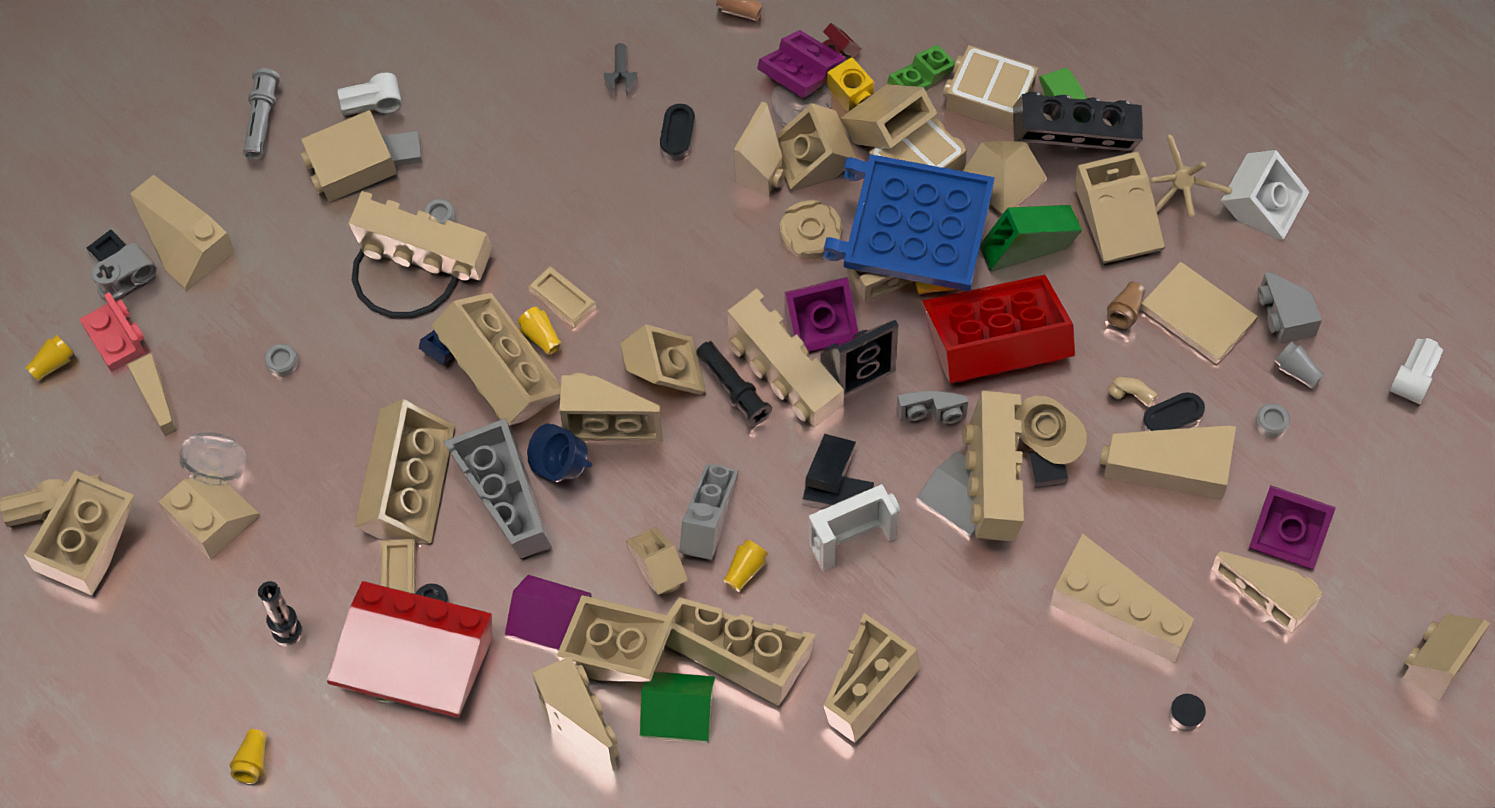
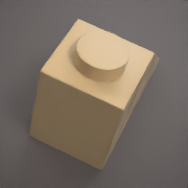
M656 526L626 540L648 585L657 595L671 593L677 590L680 584L688 581L675 546Z

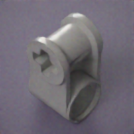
M132 243L124 246L120 251L107 259L98 262L93 267L91 276L97 284V291L102 299L106 300L104 295L110 292L113 299L118 300L138 286L149 282L155 276L157 267L139 244ZM102 270H104L106 274L105 277H103ZM113 284H115L116 291L112 287Z

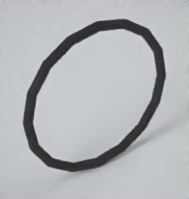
M360 249L353 261L351 279L357 297L370 310L390 318H413L433 311L450 296L458 281V278L452 275V279L444 293L428 306L411 312H392L374 305L362 292L358 281L359 263L365 255L362 249Z

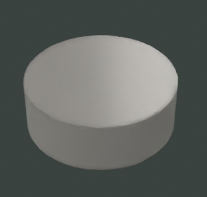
M444 199L430 201L423 210V212L429 213L443 225L446 220L455 222L456 219L453 205Z
M276 344L270 347L265 354L264 361L266 367L273 376H289L298 367L297 354L290 345Z
M1274 403L1266 404L1259 409L1255 425L1262 435L1269 438H1277L1287 431L1290 415L1281 405Z

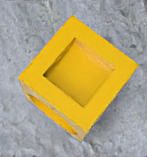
M853 57L827 72V90L847 112L874 94V81Z

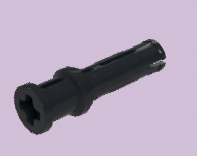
M709 341V343L704 342L696 350V355L727 390L730 403L734 407H739L744 413L748 425L756 426L765 421L772 412V406L768 402L762 401L756 393V387L752 383L745 382L712 341Z
M267 581L263 583L258 589V596L261 598L268 613L266 623L272 631L274 640L284 646L296 643L302 635V626L297 619L295 610L291 606L286 605L280 587H278L276 582Z

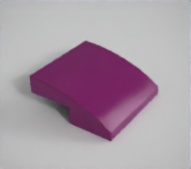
M799 30L782 38L778 50L760 58L757 69L804 98L827 82V72L845 62L846 58Z

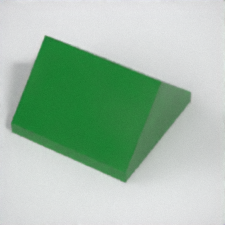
M654 671L651 681L644 682L641 690L640 738L709 743L715 676Z

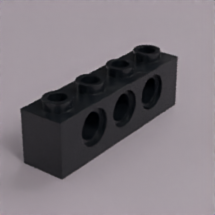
M1027 92L1022 94L1013 105L1014 141L1133 152L1143 141L1142 105L1131 104V102L1126 100L1106 102L1095 97L1074 99L1069 95L1053 97L1043 96L1039 92ZM1044 114L1049 115L1053 121L1048 120ZM1073 116L1079 118L1082 123L1077 122ZM1103 119L1109 121L1112 126L1107 125Z

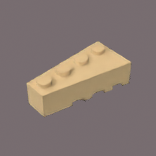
M361 191L348 224L365 255L373 259H381V257L392 259L402 266H410V264L421 266L432 273H439L440 271L450 273L461 280H469V278L481 280L493 248L487 233L450 220H446L443 225L429 213L418 210V213L414 215L399 208L400 203L387 200L385 205L373 201V194Z
M756 288L727 310L728 345L737 356L740 357L742 355L749 362L750 368L759 378L764 377L771 384V388L778 398L782 400L785 398L792 405L794 413L800 420H807L815 428L844 405V389L817 358L812 360L808 358L809 353L804 342L797 334L792 337L789 336L782 323L783 318L775 309L772 312L766 309L762 304L764 296Z
M981 391L969 424H965L963 427L962 441L963 444H967L968 448L965 455V469L970 470L967 495L972 497L973 502L970 508V523L975 524L976 538L1016 541L1024 522L1023 481L1018 480L1021 474L1022 451H1017L1022 426L1021 420H1015L1016 411L1021 406V394Z
M1083 533L1054 588L1051 601L1052 606L1176 663L1194 622V618Z
M681 597L677 599L667 614L673 616L675 621L666 641V646L780 706L813 654L816 634L803 631V634L787 630V626L773 623V626L753 621V617L747 615H730L723 613L721 608Z

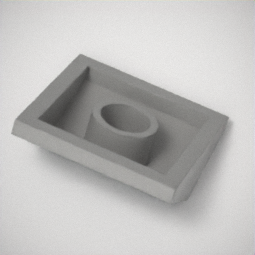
M956 451L937 467L918 495L917 501L970 538L975 533V524L970 523V508L973 504L972 497L967 495L970 470L965 469V456Z

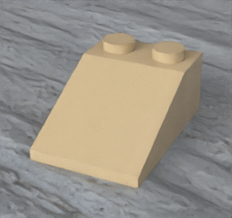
M585 373L562 375L560 394L562 427L571 431L575 436L583 441H663L660 405L597 376H588Z
M75 470L24 555L32 570L89 595H93L110 565L135 496Z
M582 595L556 657L562 660L571 656L575 666L582 665L587 677L599 681L650 682L675 619L673 616Z

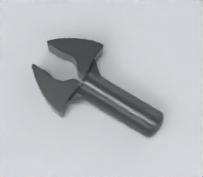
M623 43L615 45V71L613 73H604L605 85L615 97L616 85L620 79L626 84V96L630 95L638 81L637 72L629 73L627 71V46Z

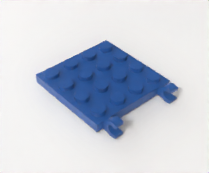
M870 154L868 162L847 157L844 166V179L848 181L864 179L849 242L826 237L823 259L828 261L844 259V268L970 292L995 177Z

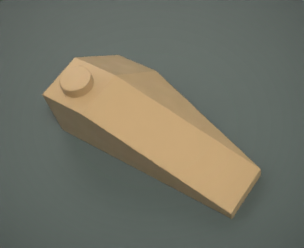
M155 175L151 176L130 193L165 271L186 291L235 252L228 233L218 223Z

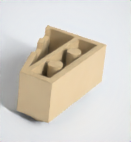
M863 613L860 620L861 625L856 637L850 643L849 653L844 665L839 669L824 704L829 725L854 743L858 741L921 669L917 649L865 613Z

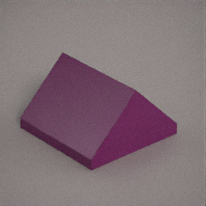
M847 277L784 292L785 317L791 336L797 334L804 342L808 352L826 348L835 343H844L852 339L859 332Z
M1270 485L1249 548L1314 570L1336 507Z
M527 575L513 590L505 637L558 652L581 596L591 597L592 594Z

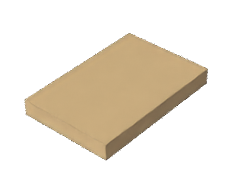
M1182 262L1141 303L1140 307L1141 310L1216 364L1246 334L1258 318L1257 315Z

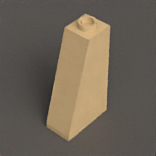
M1236 426L1114 433L1111 437L1110 446L1103 445L1100 464L1106 465L1104 478L1223 500L1228 483Z

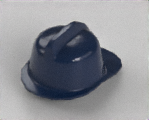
M546 423L539 426L529 441L527 457L531 469L536 474L551 481L559 482L562 479H575L582 473L584 468H591L593 465L587 460L588 449L586 443L571 431L558 425Z

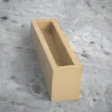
M150 353L127 364L164 436L175 431L176 427L152 354Z

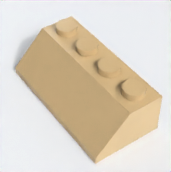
M492 293L453 301L431 325L438 334L439 340L447 346L456 358L459 367L474 382L477 391L486 398L495 410L496 416L500 420L506 418L509 426L526 421L560 398L561 384Z
M405 399L380 408L355 528L382 540L414 539L415 543L430 544L432 542L449 457V450L443 441L453 437L454 424Z

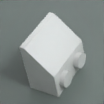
M1276 150L1247 153L1229 185L1232 192L1230 194L1225 193L1221 201L1237 221L1281 240L1288 233L1309 194V190Z

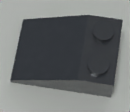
M896 320L879 325L871 330H861L852 339L841 344H832L820 354V362L844 389V397L896 372L899 327Z

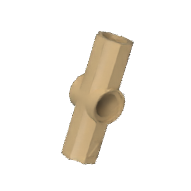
M99 474L90 476L99 481H102ZM48 479L37 484L34 490L1 497L0 510L5 525L10 527L39 519L45 521L67 482L60 479Z

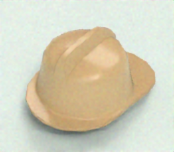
M1035 395L1025 399L1021 403L1020 408L1017 409L1015 420H1021L1022 433L1019 435V438L1044 459L1054 464H1068L1074 462L1083 454L1087 446L1085 426L1076 415L1059 402L1048 396Z

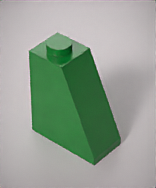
M1071 205L1008 207L983 239L980 248L990 271L999 270L1068 249L1082 229Z

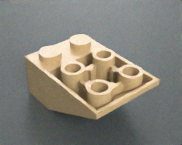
M1138 151L1078 165L1074 186L1103 264L1164 250L1165 246L1149 178Z
M569 656L532 672L538 698L552 728L612 772L617 770L615 757L620 756L616 746L617 739L610 724H605L602 716L603 710L596 694H591L588 686L590 683L583 666H575L572 657Z

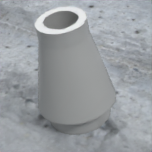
M1293 342L1275 359V362L1280 366L1279 370L1303 382L1311 389L1324 375L1302 346L1299 345L1297 347Z

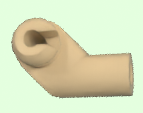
M1118 376L1112 380L1113 384L1108 387L1109 394L1114 398L1122 399L1125 393H1130L1147 407H1151L1159 397L1155 391L1138 378Z

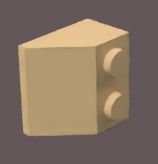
M811 103L776 134L782 154V169L785 170V178L791 190L801 189L834 179L845 171L844 166L847 157L856 158L836 110Z
M216 472L184 479L158 501L166 518L210 560L260 517V514Z
M1446 614L1439 624L1432 621L1422 636L1427 642L1422 649L1415 646L1405 660L1404 664L1409 666L1403 678L1440 701L1477 647L1490 623L1484 619Z

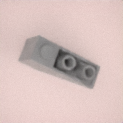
M706 463L682 521L679 553L712 560L720 540L738 470L727 468L723 465Z

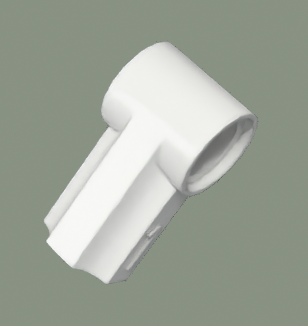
M379 73L373 76L369 83L338 89L343 116L368 110H376L379 113L387 114L397 111L402 106L397 78L392 73Z
M1417 338L1405 365H1401L1390 392L1421 404L1433 379L1431 375L1434 369H1436L1443 352L1438 342L1429 338Z

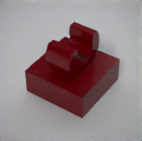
M832 23L823 31L829 38L823 44L829 48L835 47V51L842 56H845L846 53L854 58L862 49L841 28Z

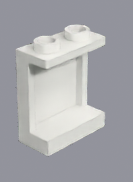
M883 484L809 515V546L822 571L835 567L836 545L877 527L882 528L888 541L895 539L896 527L899 526L897 513L900 512V508L895 496L892 493L887 494Z

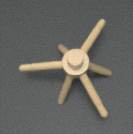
M1167 135L1166 138L1177 169L1173 174L1152 177L1150 179L1151 183L1173 181L1171 188L1155 205L1156 212L1180 189L1184 191L1188 215L1193 217L1195 213L1190 191L1193 184L1228 194L1232 192L1230 187L1196 178L1195 173L1205 168L1206 163L1201 162L1192 168L1183 166L1173 136Z

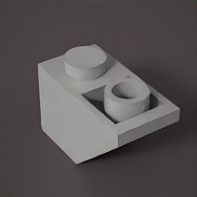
M1272 272L1264 273L1261 286L1258 287V298L1262 306L1266 305L1268 326L1272 333H1276L1279 344L1317 336L1322 319L1312 293Z

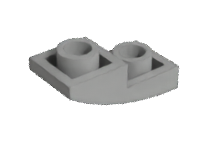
M920 391L897 395L896 410L900 421L908 419L916 421L924 418L927 414H932L935 425L944 422L946 424H953L967 417L968 399L964 395L941 391Z

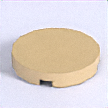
M816 200L800 201L790 206L783 218H781L779 225L781 242L785 248L795 256L805 259L824 257L826 237L839 240L842 237L841 218L836 210Z

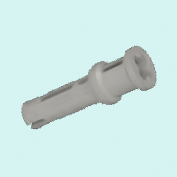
M258 68L253 71L252 79L254 80L253 91L248 96L251 112L243 155L254 160L261 159L263 156L270 109L276 104V97L274 96L275 86L280 81V75L274 70L267 68Z

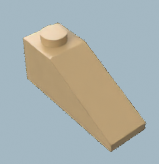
M1223 551L1216 555L1212 567L1213 571L1291 633L1316 608L1323 594L1311 578L1302 576L1295 570Z

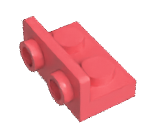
M110 292L104 295L108 304L79 320L110 371H113L145 353L140 343L145 338L135 322L131 325L128 323L126 318L130 314L122 300L119 299L115 302Z

